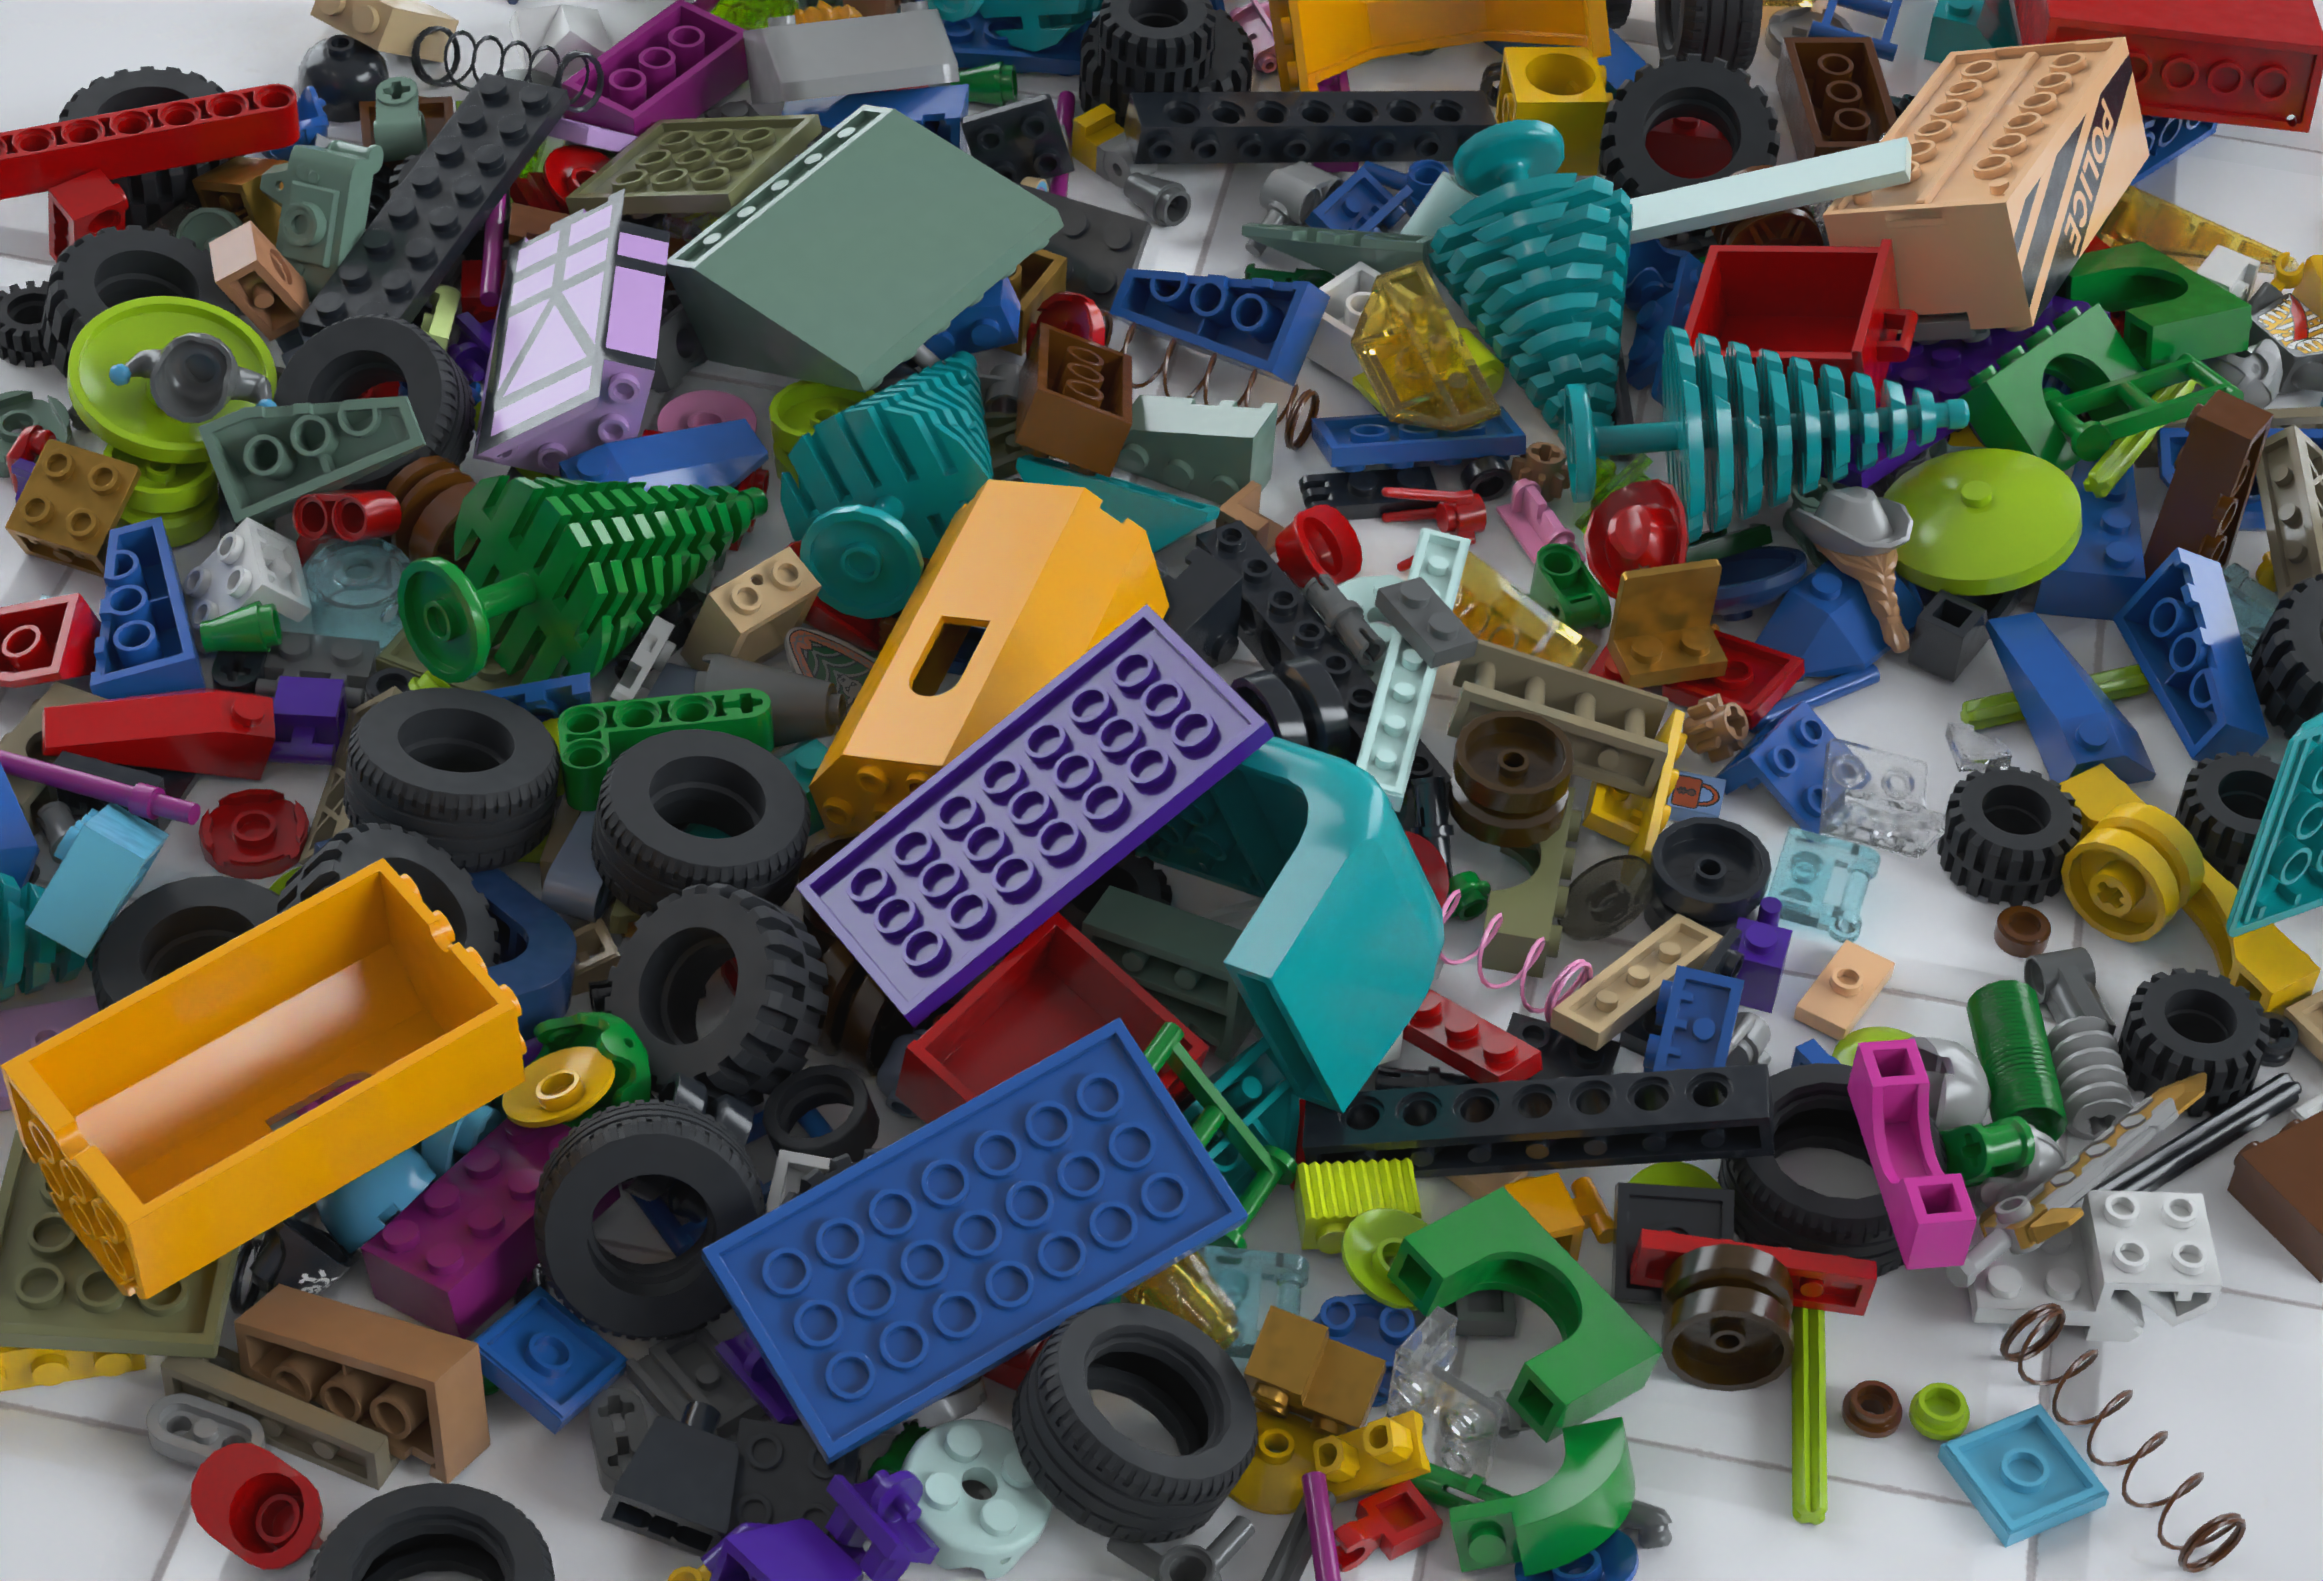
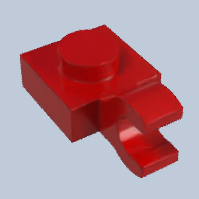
M1410 1479L1394 1484L1358 1501L1355 1513L1357 1520L1345 1523L1334 1530L1335 1539L1340 1544L1336 1546L1339 1569L1341 1572H1347L1356 1568L1377 1548H1380L1389 1561L1439 1538L1444 1522Z

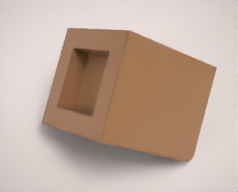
M1252 480L1219 507L1220 512L1216 519V528L1241 520L1267 553L1271 555L1276 551L1275 538L1285 527L1259 513L1262 486Z

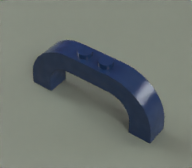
M327 839V840H324V841H320V842H316V843L314 844V855H315L330 839ZM499 868L469 873L474 879L471 884L478 893L483 892L490 905L488 909L489 917L496 919L499 930L498 939L495 942L501 944L500 961L503 963L487 968L488 975L498 986L506 984L514 992L522 1009V1015L518 1017L519 1032L524 1041L535 1038L533 1031L539 1023L549 1019L564 1017L571 1005L577 952L574 933L561 916Z

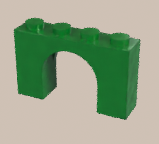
M2142 241L2082 254L2055 293L2056 296L2072 301H2085L2090 306L2099 303L2103 310L2110 313L2126 311L2124 341L2139 364L2146 370L2175 362L2185 353H2190L2198 360H2205L2248 350L2249 334L2253 322L2251 314L2252 305Z
M2099 303L2083 313L2080 312L2077 306L2071 308L2052 321L2056 328L2054 332L2047 325L2024 341L2028 347L2027 351L2020 344L1996 360L2000 367L1998 371H1996L1993 365H1990L1967 380L1972 389L1958 399H1965L1970 410L1969 422L1987 448L2009 449L2031 454L2050 462L2063 472L2080 461V458L2072 451L2070 443L2046 406L2042 390L2043 374L2046 373L2058 378L2075 393L2144 371ZM2157 390L2146 393V395L2152 397ZM2120 401L2088 411L2087 413L2093 421L2100 422L2134 410Z
M1504 1187L1404 1237L1387 1274V1277L1425 1317L1470 1293L1481 1290H1502L1517 1294L1530 1300L1548 1314L1556 1324L1563 1342L1526 1361L1506 1399V1402L1546 1443L1563 1434V1427L1579 1425L1644 1388L1663 1352V1349Z

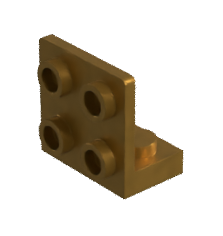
M50 439L46 442L5 529L26 554L104 578L110 530L116 528L141 476V471L137 465Z
M1718 559L1625 571L1621 574L1607 648L1625 685L1643 688L1725 675L1728 660L1710 626L1722 572V566Z

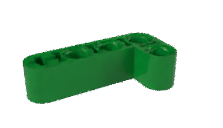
M741 688L581 704L564 710L558 719V733L567 804L579 811H596L602 780L606 776V772L611 764L624 751L650 736L672 730L702 729L724 732L747 739L771 753L775 742L771 700L768 694L755 688Z

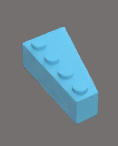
M109 803L100 811L92 808L88 815L85 814L81 821L78 820L74 827L71 826L61 840L54 856L61 859L62 862L25 924L87 959L96 943L100 941L104 932L109 927L107 925L109 921L113 922L122 907L128 902L144 879L169 834L140 817L132 815L117 804Z

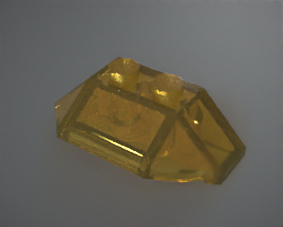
M1420 260L1376 276L1371 294L1352 336L1351 347L1389 422L1457 432L1501 416L1499 405L1423 261Z

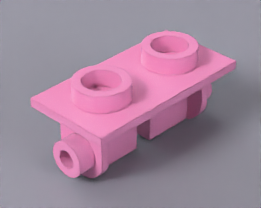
M1250 0L1251 3L1233 9L1230 12V16L1233 22L1238 21L1252 42L1254 67L1258 71L1271 73L1277 68V59L1269 4L1267 1L1259 4L1257 0Z
M1525 478L1518 480L1512 487L1511 503L1498 506L1496 511L1535 565L1537 552L1543 546L1554 543L1574 548L1579 553L1583 563H1585L1586 558L1574 543L1575 536L1573 532L1562 525L1555 513L1547 505V502L1541 495L1540 486L1535 481H1529Z

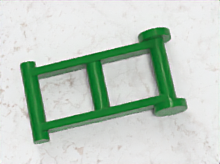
M2190 353L2182 354L2175 362L2069 395H2064L2053 387L2042 389L2046 406L2060 430L2071 438L2072 451L2080 459L2088 462L2101 458L2109 449L2113 440L2189 417L2198 403L2205 405L2218 389L2244 400L2243 391ZM2191 379L2204 388L2203 390L2161 403H2157L2146 395V393ZM2120 401L2134 410L2100 422L2088 421L2084 423L2075 416Z
M1165 1022L1143 1054L1156 1074L1167 1062L1204 1108L1191 1126L1204 1148L1220 1128L1256 1173L1239 1198L1240 1203L1249 1215L1246 1223L1206 1246L1217 1257L1226 1261L1237 1262L1247 1250V1243L1242 1235L1276 1185H1290L1296 1178L1298 1164L1284 1150L1272 1145H1261L1180 1044L1184 1037L1183 1030L1175 1023Z

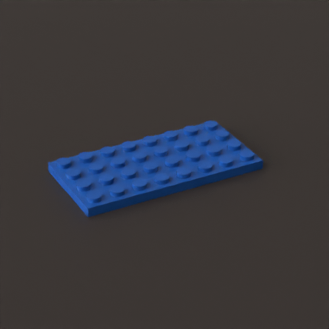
M1119 1017L702 1249L701 1257L828 1465L1048 1338L1068 1317L1076 1315V1313L1110 1302L1245 1224L1249 1215Z

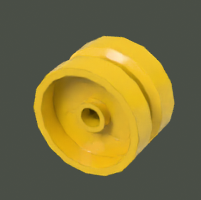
M2131 802L2117 805L2065 855L2061 875L2064 891L2072 906L2091 927L2112 939L2133 943L2149 940L2175 916V913L2200 890L2205 869L2202 853L2192 834L2175 817L2156 806Z

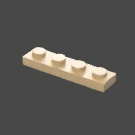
M1677 913L1554 1007L1550 1027L1572 1038L1577 1043L1598 1051L1657 1004L1662 980L1674 981L1677 965L1701 970L1724 936Z

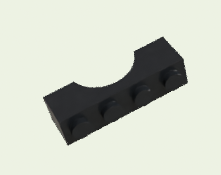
M2036 582L2003 593L1979 596L1953 595L1941 589L1917 617L1908 662L1953 683L1990 639L1985 627L1987 620L2009 616Z

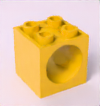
M1504 47L1495 114L1496 123L1500 124L1513 120H1539L1553 125L1563 137L1565 155L1564 161L1556 173H1578L1577 176H1597L1602 128L1610 101L1613 100L1612 93H1606L1605 91L1607 82L1605 65H1599L1598 59L1593 58L1590 50L1586 47Z

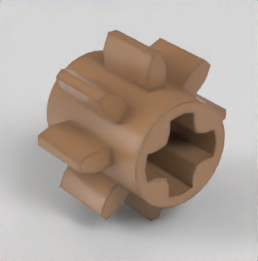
M1536 442L1526 448L1525 455L1513 457L1510 469L1513 480L1518 481L1525 478L1529 481H1535L1540 486L1541 495L1547 503L1553 501L1554 498L1560 499L1563 489L1570 488L1568 468L1565 465L1566 455L1558 446L1547 442Z
M1717 693L1698 700V705L1687 709L1689 717L1684 720L1683 733L1687 734L1686 744L1694 753L1699 755L1708 752L1711 763L1733 757L1734 751L1744 748L1741 740L1747 737L1749 725L1745 712L1738 704L1730 702L1723 705L1721 695Z

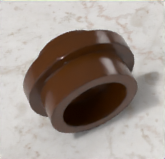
M1875 1380L1863 1381L1856 1385L1845 1395L1841 1407L1842 1418L1846 1425L1855 1433L1867 1438H1884L1893 1434L1900 1425L1903 1413L1896 1392L1889 1385Z

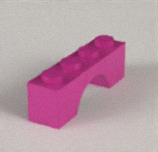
M1915 1039L1858 1043L1847 1090L1906 1270L1962 1266L1966 1260L1977 1218L1961 1173L1945 1175L1937 1160L1929 1120L1930 1081Z

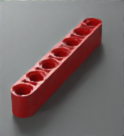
M268 84L1 132L0 200L46 192L49 188L98 168L111 180L291 146L300 138L296 92L287 85Z

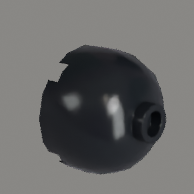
M334 35L323 39L308 49L299 65V96H301L307 86H312L316 90L318 98H322L327 104L322 109L327 115L328 121L337 123L360 121L359 102L376 101L375 92L381 82L389 78L386 61L377 50L348 35Z

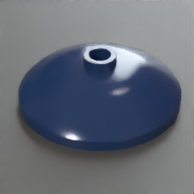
M1758 546L1718 559L1722 566V572L1712 615H1722L1724 621H1740L1752 617L1754 609L1776 601L1802 578L1808 568L1806 554L1799 549L1791 547Z

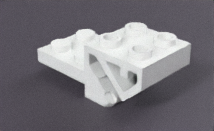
M2090 1190L2086 1193L2081 1207L2084 1215L2074 1224L2045 1240L2039 1248L2029 1253L2013 1254L2008 1249L1976 1276V1280L1968 1286L1974 1323L2013 1324L2029 1310L2039 1305L2054 1303L2060 1305L2061 1309L2065 1311L2066 1320L2064 1325L2083 1326L2086 1341L2130 1342L2142 1334V1328L2145 1325L2141 1303L2143 1306H2148L2170 1326L2174 1327L2215 1308L2222 1289V1281L2203 1193ZM1976 1216L1977 1222L1968 1251L1984 1239L1979 1225L1980 1216ZM2049 1313L2035 1319L2030 1324H2038ZM2057 1316L2053 1317L2045 1325H2053Z

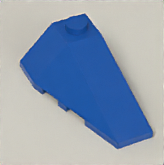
M739 419L604 443L563 460L558 464L560 478L598 482H647L644 487L646 492L651 486L662 485L670 487L671 484H696L707 489L710 486L717 485L734 488L769 460V453L747 420Z
M2035 612L1987 620L1985 627L2051 780L2053 779L2057 783H2061L2101 763L2127 785L2150 781L2155 778V770L2137 730Z

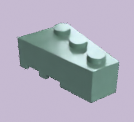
M1139 395L1132 404V426L1114 467L1221 505L1252 480L1262 486V492L1270 481L1272 474L1278 403L1264 402L1261 408L1238 407L1237 402L1233 400H1222L1219 405L1196 404L1195 398Z
M1110 885L1083 921L1082 934L1192 1032L1217 1047L1214 1053L1215 1056L1226 1063L1232 1060L1252 1030L1255 1022L1223 963L1243 930Z

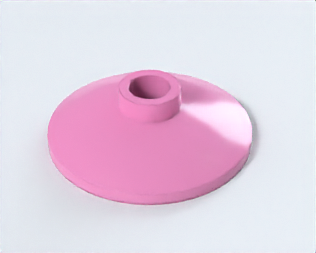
M700 390L682 394L669 401L658 415L657 431L671 432L746 419L756 434L757 419L750 405L741 398L722 391Z

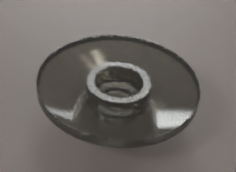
M1620 855L1602 860L1589 867L1568 886L1569 893L1564 919L1557 918V923L1563 926L1562 931L1566 936L1577 941H1595L1622 930L1643 912L1653 896L1655 883L1650 865L1638 856Z

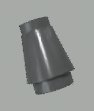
M1135 172L1127 178L1124 184V195L1159 226L1179 225L1185 220L1190 211V195L1180 183Z

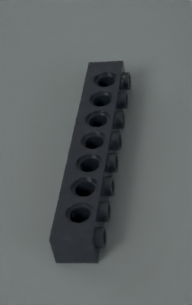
M1484 91L1130 92L1124 132L1134 164L1297 163L1298 161H1305L1307 163L1416 162L1428 159L1453 161L1462 144L1474 134L1497 123Z
M1241 520L1197 534L1196 546L1243 576L1238 637L1261 666L1271 672L1276 664L1308 655L1319 661L1330 674L1341 695L1348 716L1351 740L1349 755L1345 760L1356 765L1377 691L1376 684L1335 634L1329 635L1325 630L1324 626L1326 624L1305 600L1303 595ZM1420 738L1401 811H1395L1403 830L1411 832V828H1415V809L1411 779L1445 776L1448 818L1450 811L1448 793L1451 776Z
M1768 1064L1359 1091L1344 1113L1306 1100L1302 1148L1307 1165L1314 1161L1318 1164H1322L1325 1161L1333 1164L1337 1160L1341 1163H1345L1348 1160L1356 1163L1360 1159L1364 1162H1368L1371 1159L1379 1162L1383 1158L1387 1161H1391L1394 1158L1401 1161L1407 1157L1412 1160L1415 1178L1774 1156L1773 1098Z

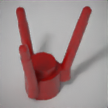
M1384 487L1381 491L1384 497L1444 502L1438 504L1436 508L1384 513L1381 516L1383 522L1436 519L1441 532L1471 540L1470 544L1476 543L1475 533H1481L1485 530L1487 514L1484 501L1479 494L1473 493L1471 489L1453 492ZM1414 555L1397 564L1398 571L1402 572L1410 569Z

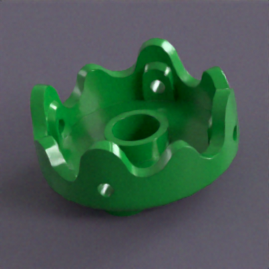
M578 1012V1014L543 1021L534 1028L533 1034L543 1046L537 1058L531 1063L562 1049L587 1046L597 1048L601 1055L612 1060L615 1067V1078L607 1093L581 1116L569 1122H562V1124L571 1128L574 1126L578 1127L581 1121L586 1118L591 1119L593 1114L599 1110L601 1112L606 1111V1107L613 1105L619 1107L620 1103L629 1101L630 1104L635 1103V1100L650 1102L651 1073L648 1053L634 1029L622 1018L607 1012Z

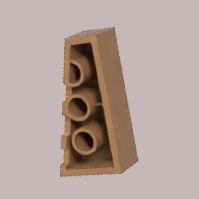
M278 1284L234 1321L242 1373L270 1388L309 1404L315 1401L324 1406L328 1412L388 1436L390 1454L403 1461L410 1455L421 1459L431 1465L429 1475L443 1483L449 1484L491 1445L479 1343Z

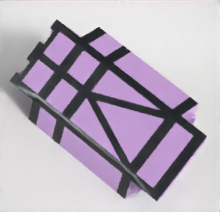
M625 188L610 195L608 202L588 212L583 208L551 224L549 231L531 240L525 237L509 245L505 276L494 320L473 458L560 477L559 462L604 443L638 437L656 367L670 232L621 221Z

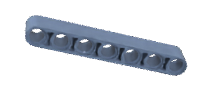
M667 663L647 698L694 693L697 671L700 670ZM582 811L547 873L541 901L557 913L596 923L597 919L603 916L614 895L599 876L592 858L591 843L596 811Z

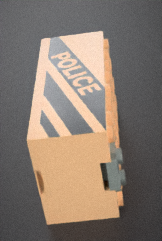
M2126 37L1950 52L1880 141L1885 142L1902 137L1908 138L1912 148L1910 182L1837 198L1824 212L1823 219L1830 246L1880 247L1882 239H1892L1900 309H1911L1918 314L1919 318L1913 340L1919 344L1930 345L1949 339H1961L1966 343H1974L1986 339L1990 335V329L2005 328L2007 331L2017 332L2034 326L2150 156Z

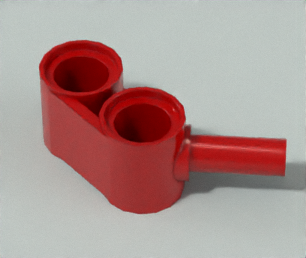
M344 489L301 496L296 500L293 507L292 519L294 527L300 535L296 540L302 568L318 545L327 543L329 539H343L354 542L393 535L398 530L402 519L401 507L396 497L384 490Z

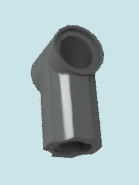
M2077 947L2027 957L2024 964L2025 983L2036 991L2039 1004H2047L2057 1025L2067 1019L2079 1016H2095L2106 1020L2109 1026L2108 1033L2114 1036L2116 1024L2095 988V968L2091 956L2085 948Z

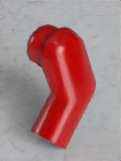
M40 425L24 428L6 455L12 486L16 494L18 481L12 473L11 466L19 458L34 462L36 457L40 456L48 440H57L51 430H43V427Z

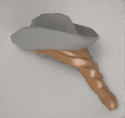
M1855 486L1838 490L1833 489L1826 492L1816 512H1806L1800 508L1789 512L1794 524L1813 543L1817 551L1825 555L1841 572L1860 582L1872 613L1879 620L1884 642L1895 653H1902L1910 648L1909 633L1902 624L1900 608L1897 604L1898 597L1894 591L1896 583L1894 571L1898 561L1897 548L1909 541L1914 523L1906 507L1903 504L1886 498H1877L1871 489Z

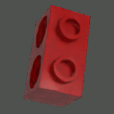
M100 168L48 189L49 254L56 263L58 256L64 249L74 245V242L89 233L95 237L97 232L103 228L115 226L116 230H125L126 228L125 211L129 208L126 194L119 184H112Z

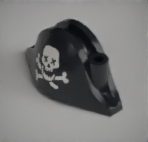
M289 1217L265 1231L258 1246L254 1262L249 1269L252 1271L254 1284L265 1293H269L278 1284L318 1295L337 1282L354 1265L362 1253L357 1249L349 1254L329 1233L301 1220Z

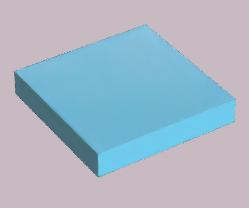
M2041 1404L1941 1444L1937 1456L2005 1548L2105 1506L2110 1494Z

